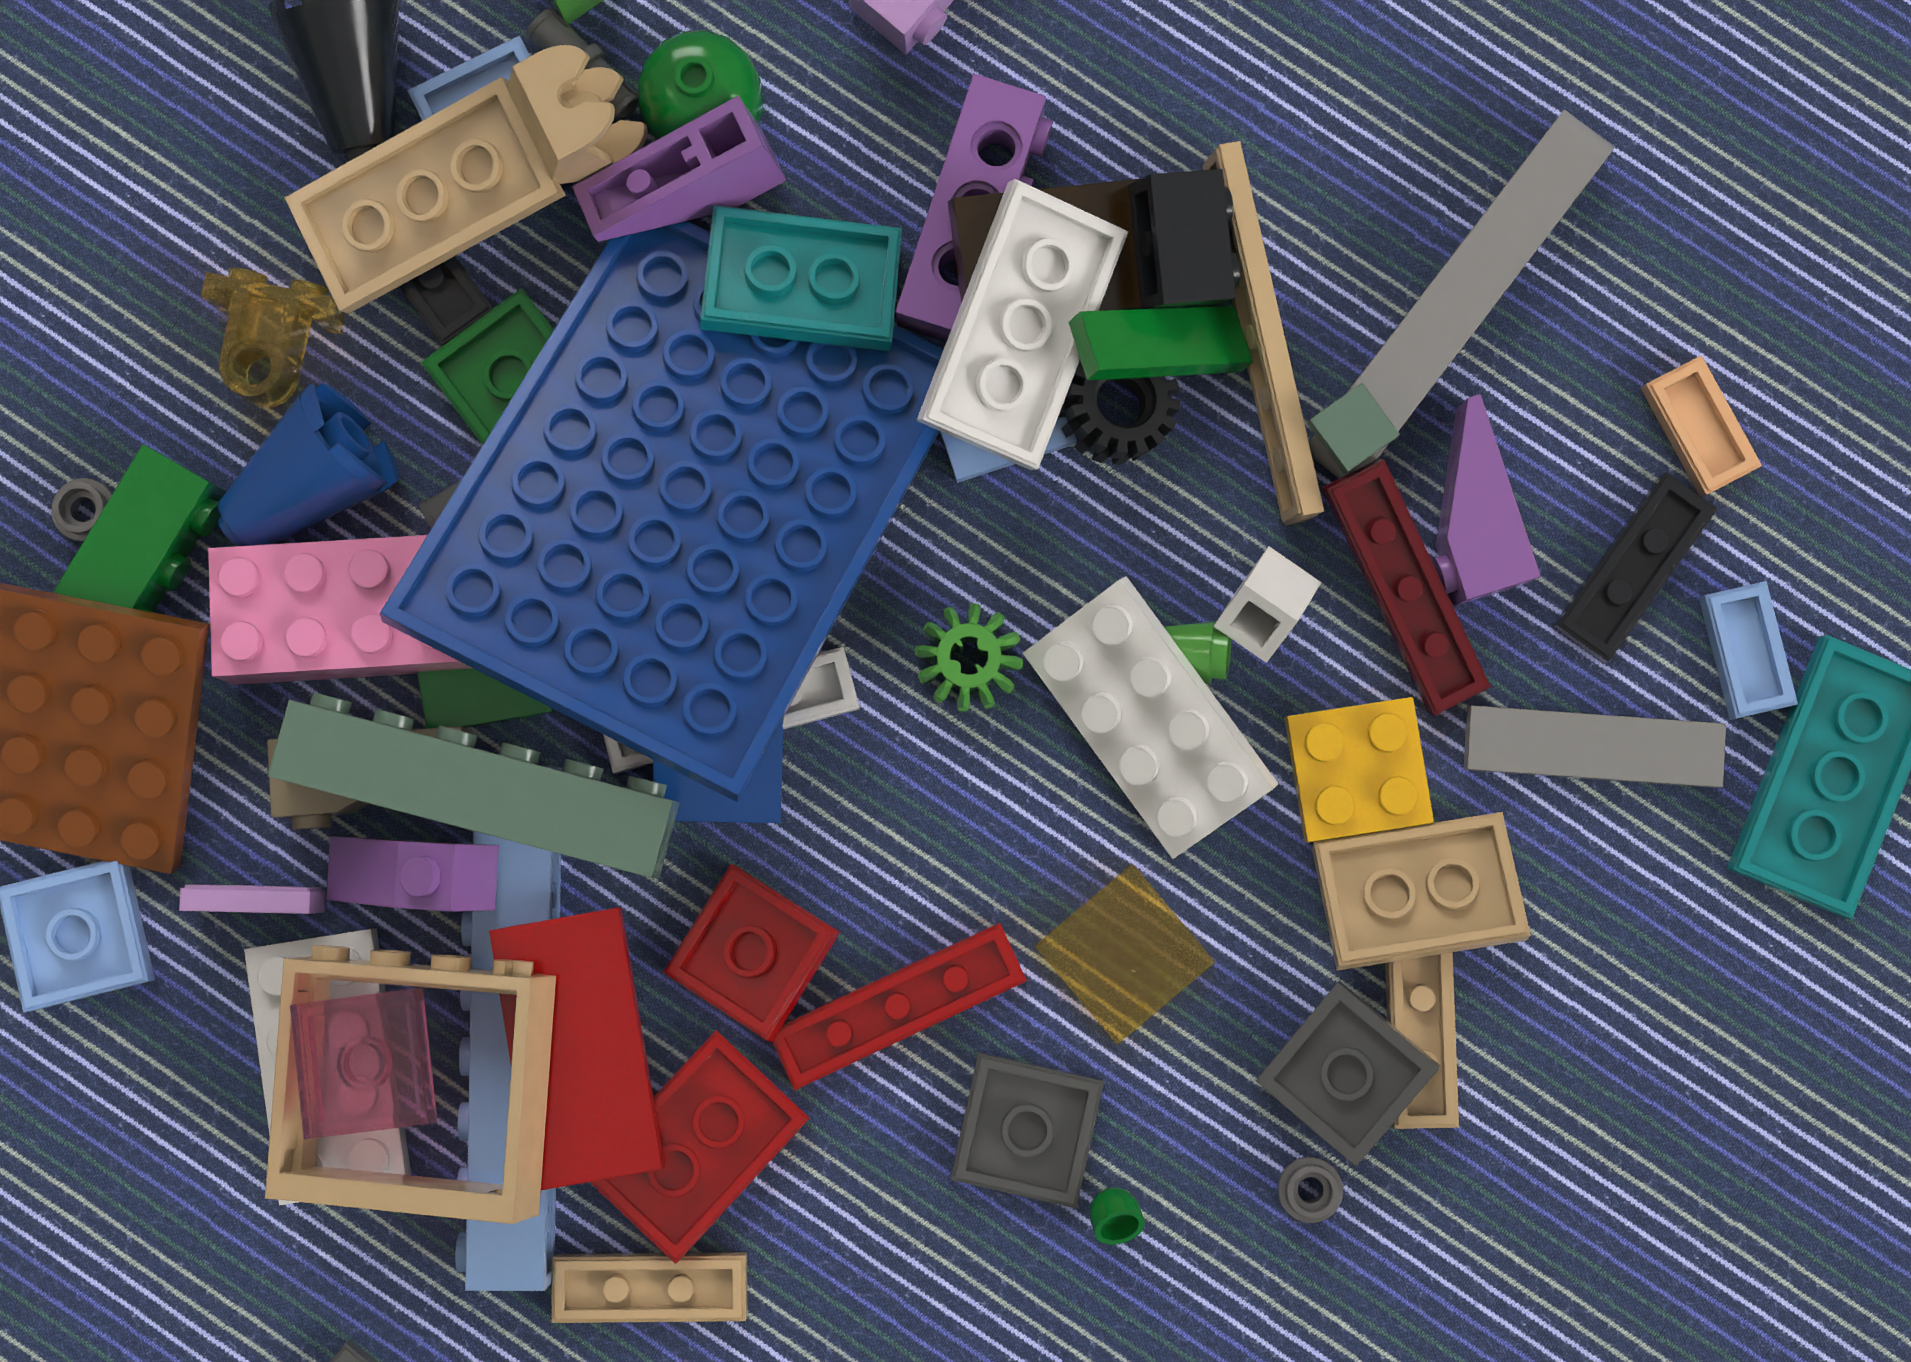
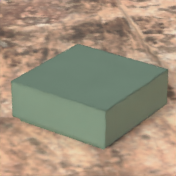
M1363 383L1322 410L1307 423L1344 475L1400 435Z

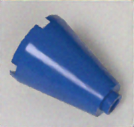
M312 383L300 392L218 502L221 517L218 519L219 526L227 538L237 546L275 544L387 491L392 484L399 480L397 463L384 440L376 447L371 443L363 431L371 422L350 400L327 384L321 383L315 388L314 383Z

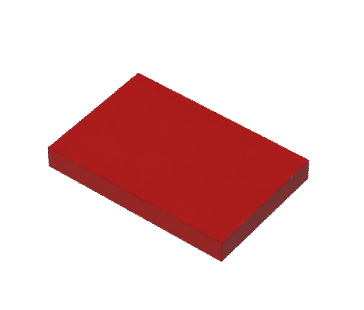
M717 1030L653 1097L665 1167L659 1170L590 1182L675 1264L678 1263L810 1119Z

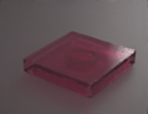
M423 988L290 1005L304 1139L437 1122Z

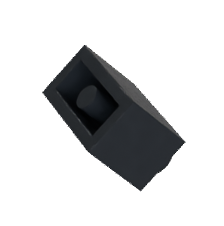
M1223 169L1149 174L1129 184L1128 191L1141 309L1208 307L1235 299V288L1240 278V266L1238 257L1231 250L1228 224L1233 216V199L1228 187L1224 186Z

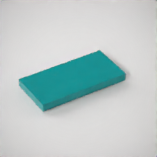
M1822 635L1818 637L1797 690L1796 698L1798 704L1791 706L1726 870L1841 918L1852 919L1911 771V669L1829 635Z

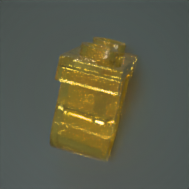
M229 268L228 276L206 272L201 297L217 310L229 312L219 357V372L223 382L234 393L259 407H275L285 403L294 394L299 381L312 318L326 331L341 335L345 312L339 311L334 299L328 296L329 289L316 283L291 280L290 288L269 285L267 284V276L247 269ZM260 358H270L271 371L268 377L261 383L250 385L248 382L250 366Z

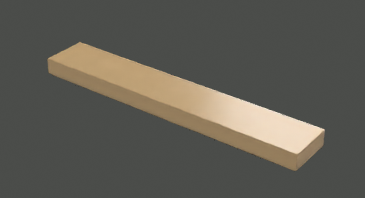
M1241 142L1219 144L1204 162L1202 169H1223L1224 186L1228 187L1232 195L1233 216L1228 224L1231 250L1238 257L1240 266V278L1235 288L1236 298L1232 299L1253 360V363L1247 369L1282 523H1285V526L1304 523L1324 512L1322 498Z

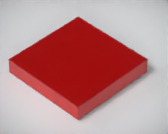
M730 864L663 973L765 1040L773 1042L837 939L840 931L740 867Z

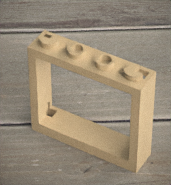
M312 945V955L310 957L284 958L265 1198L515 1224L538 1216L556 975L533 974L534 962L524 960L495 959L493 960L492 970L471 969L472 957L460 955H431V965L410 964L411 952L397 950H370V961L349 959L350 947ZM331 980L517 995L503 1185L316 1166Z

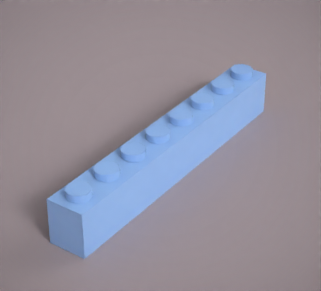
M540 765V766H544V767H548V768H551V769H555V770L562 771V768L557 767V766H553V765ZM473 831V843L469 844L499 845L495 911H463L461 936L463 945L471 946V969L492 970L494 959L489 930L560 918L561 854ZM460 990L461 1008L463 1011H470V1037H462L459 1048L461 1076H469V1102H461L458 1112V1136L460 1141H468L467 1167H460L457 1180L503 1185L511 1063L499 993ZM556 1188L541 1190L539 1215L524 1221L506 1224L467 1219L466 1233L460 1232L458 1234L455 1251L457 1272H466L465 1291H545L552 1283V1257L555 1255Z

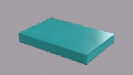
M713 205L700 329L890 351L893 337L902 228Z

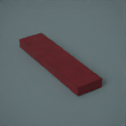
M1376 459L1322 487L1428 713L1436 716L1490 688L1491 686L1385 460Z

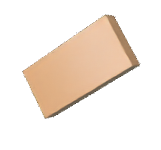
M1702 355L1641 387L1645 398L1699 496L1703 497L1762 466Z

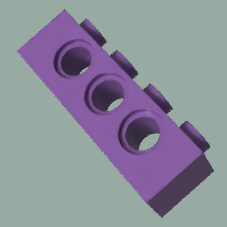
M973 73L895 311L897 326L944 341L948 340L961 306L959 286L945 282L940 275L941 269L947 263L955 260L947 201L955 197L1004 193L1007 183L1013 179L1033 187L1034 179L1024 175L1031 154L1043 156L1053 125V120L1044 117L1046 96ZM997 143L1009 148L1013 158L1003 166H990L982 161L979 153L985 146Z

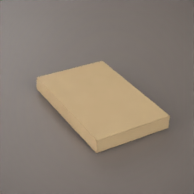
M1503 812L1313 842L1312 852L1337 971L1526 941L1531 936Z

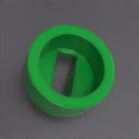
M1109 1187L1097 1193L1091 1202L1090 1221L1095 1237L1101 1243L1108 1245L1122 1244L1134 1239L1143 1230L1145 1220L1138 1201L1130 1191L1120 1187Z

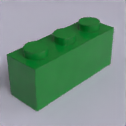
M143 444L53 593L155 613L154 611L167 590L170 592L175 590L187 575L191 560L187 557L199 537L207 536L216 527L218 519L221 517L218 502L226 491Z

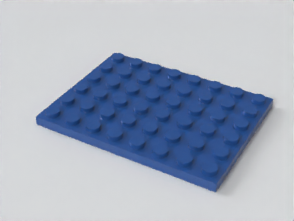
M688 221L609 239L385 603L380 616L383 623L738 802L939 433V430L916 420L944 349L896 325L893 326L890 351L700 329V318L710 232Z

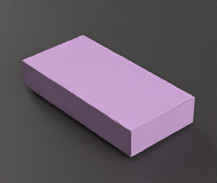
M185 885V888H180L179 911L325 913L326 891L322 890V887Z

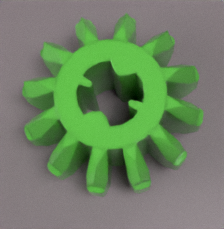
M975 603L970 604L968 623L960 624L958 614L952 606L945 608L944 617L950 628L948 632H944L938 625L932 622H927L924 626V632L929 638L939 643L938 647L921 645L915 648L916 658L937 661L938 663L918 673L920 683H930L942 677L945 681L936 689L933 696L934 700L942 704L947 700L953 688L960 691L957 708L959 712L964 713L968 711L970 706V692L978 691L980 702L985 709H990L994 706L993 696L987 687L990 683L1006 694H1010L1013 691L1014 684L1009 678L998 672L999 668L1017 671L1023 667L1022 658L1001 655V651L1013 648L1020 642L1018 633H1008L996 639L994 634L1001 628L1005 619L1004 615L996 612L991 616L985 627L978 625L981 607ZM964 642L976 643L977 653L981 656H987V663L984 668L976 664L975 674L967 675L961 673L960 662L950 660L952 651L955 648L959 652L963 651L962 643Z

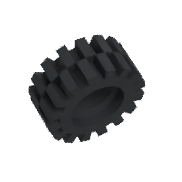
M1080 360L1058 418L1067 417L1068 423L1061 429L1066 438L1072 434L1078 437L1080 441L1074 448L1081 454L1088 449L1093 450L1094 454L1091 459L1093 461L1103 463L1108 458H1112V465L1124 464L1130 458L1135 461L1166 439L1164 436L1173 430L1177 420L1173 419L1172 416L1180 411L1181 399H1172L1171 396L1179 389L1177 379L1166 382L1164 376L1087 380ZM1109 381L1122 382L1134 391L1139 400L1140 410L1133 424L1126 426L1115 425L1106 420L1101 414L1097 405V393L1103 383Z

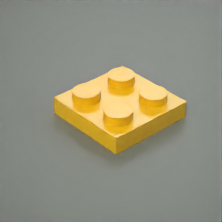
M1413 697L1284 717L1304 842L1434 823Z

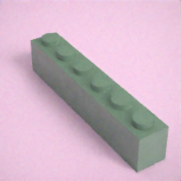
M314 692L310 704L293 700L288 701L268 777L638 875L660 878L680 802L664 798L667 785L633 776L628 777L626 788L601 782L603 768L565 759L562 771L537 765L541 752L502 742L499 755L474 748L477 735L440 725L436 738L411 732L415 719L376 709L373 721L349 715L352 702Z

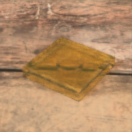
M1130 864L1034 945L1117 1045L1215 963L1134 864Z

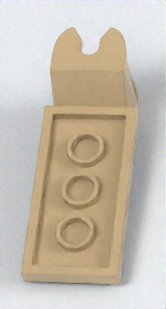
M559 45L544 49L512 66L509 81L503 77L498 78L284 197L339 311L345 313L355 311L566 196L560 184L581 182L640 150L646 141L648 133L645 123L620 120L612 124L615 109L614 105L609 102L614 99L624 78L610 68L596 67L584 70L590 57L585 51L576 46Z

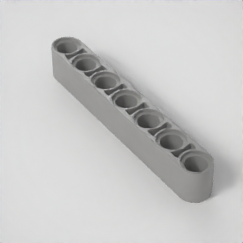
M1564 109L1348 392L1363 383L1397 431H1399L1605 162L1615 146ZM1314 435L1309 441L1312 458L1336 477L1341 478L1345 476L1317 436ZM1387 445L1347 474L1378 459Z

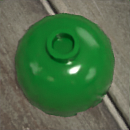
M708 30L682 31L662 41L646 58L638 80L639 111L651 135L657 140L738 95L758 124L764 110L761 79L749 55L729 37Z

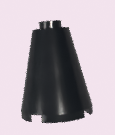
M273 0L269 3L271 18L331 154H345L347 163L394 137L399 0H301L302 5L286 9L284 0Z

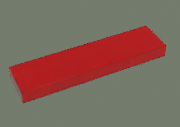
M999 922L784 1023L772 1043L795 1091L1026 982L1027 979Z

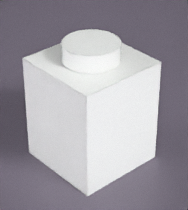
M1268 546L1241 583L1213 627L1267 663L1299 621L1321 582Z

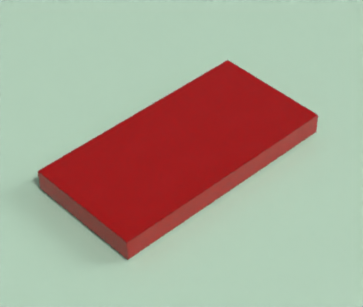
M622 907L489 930L494 960L534 962L533 974L556 975L541 1190L663 1169L665 1164ZM499 993L512 1066L517 995Z

